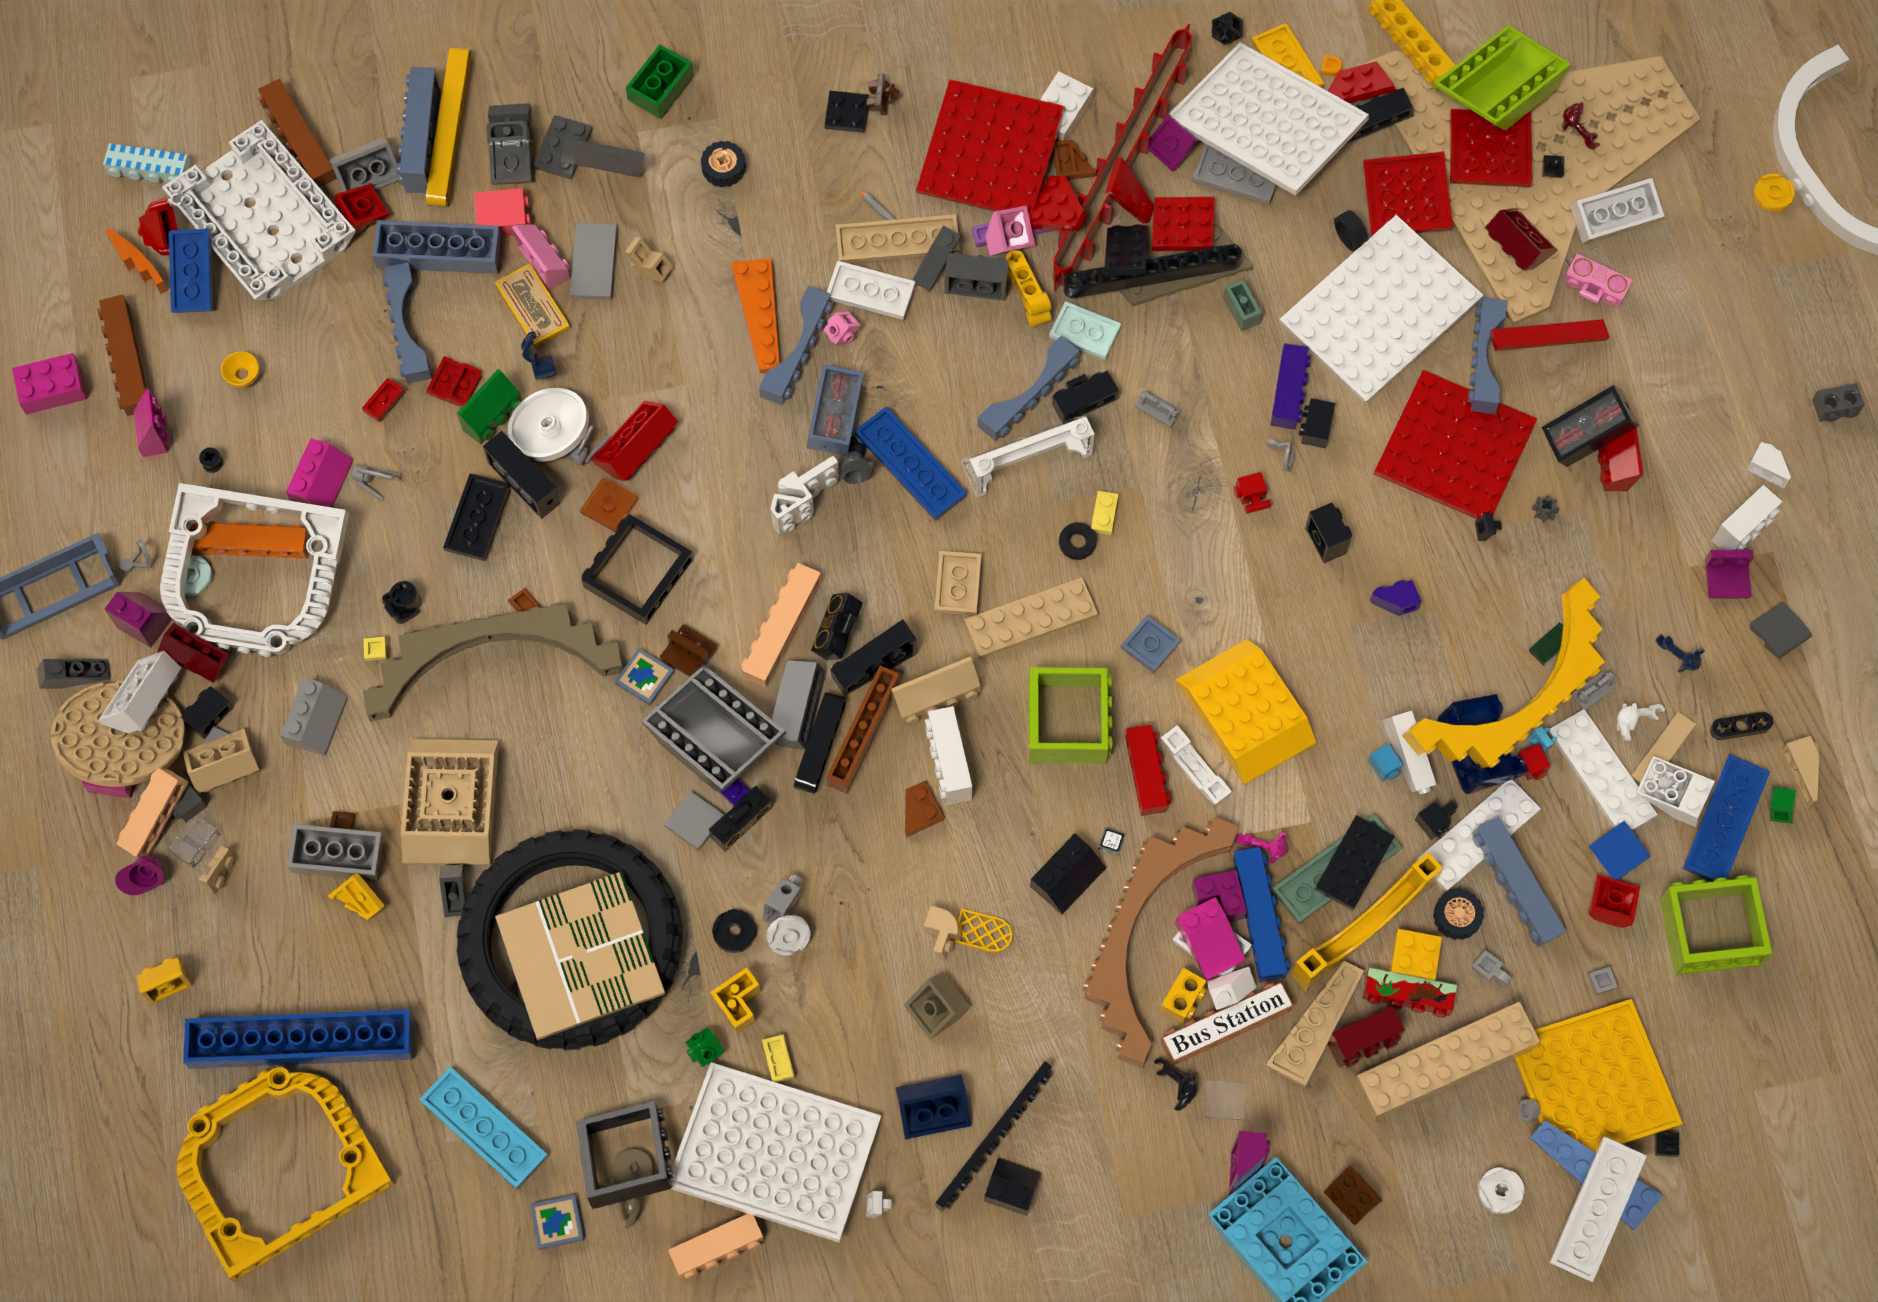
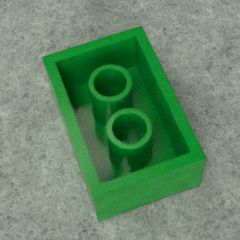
M659 44L625 87L627 100L654 116L661 118L694 76L692 62Z

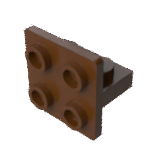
M683 624L678 632L671 630L668 634L669 644L660 655V659L691 677L699 668L707 664L717 650L718 645Z
M1348 1166L1324 1191L1326 1196L1353 1225L1358 1224L1371 1210L1383 1201L1352 1166Z

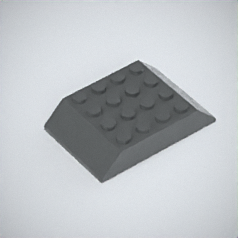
M705 665L699 668L641 721L668 752L715 791H724L787 733Z

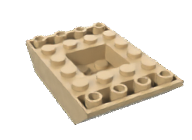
M412 739L407 752L401 825L403 864L490 865L499 740ZM446 791L454 792V797L451 800H444L442 798Z

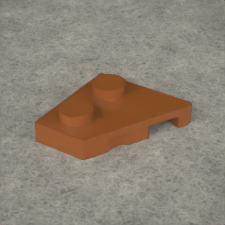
M1073 140L1055 141L1053 157L1056 176H1066L1067 179L1096 176V170L1094 167L1091 168L1086 161V157L1077 149V145Z
M926 781L906 789V838L944 821V817Z

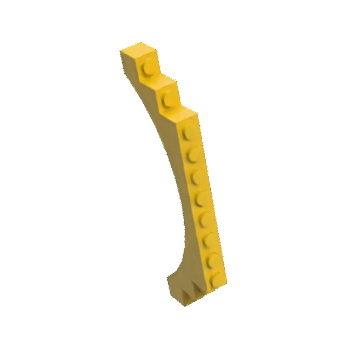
M1585 577L1575 582L1561 595L1564 622L1561 648L1552 673L1544 687L1530 703L1508 718L1477 726L1450 725L1424 718L1416 722L1401 735L1417 755L1424 752L1428 755L1438 748L1449 763L1456 759L1461 761L1469 755L1480 769L1488 766L1491 769L1500 762L1499 757L1502 754L1507 755L1515 748L1513 744L1516 741H1523L1529 736L1528 731L1531 728L1536 729L1544 722L1542 718L1545 715H1552L1558 710L1557 705L1560 702L1565 703L1573 696L1571 692L1574 689L1578 691L1587 684L1585 680L1589 676L1592 678L1601 671L1599 667L1605 661L1591 644L1599 638L1597 634L1603 629L1589 613L1597 606L1595 602L1600 598V595Z

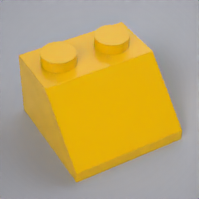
M178 957L168 958L161 965L155 968L148 967L141 974L137 975L139 991L150 1004H154L192 986L184 964Z

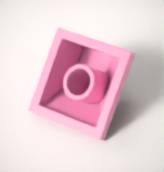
M1027 206L993 212L985 235L990 256L1035 246Z

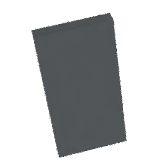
M565 137L561 162L640 178L645 153Z

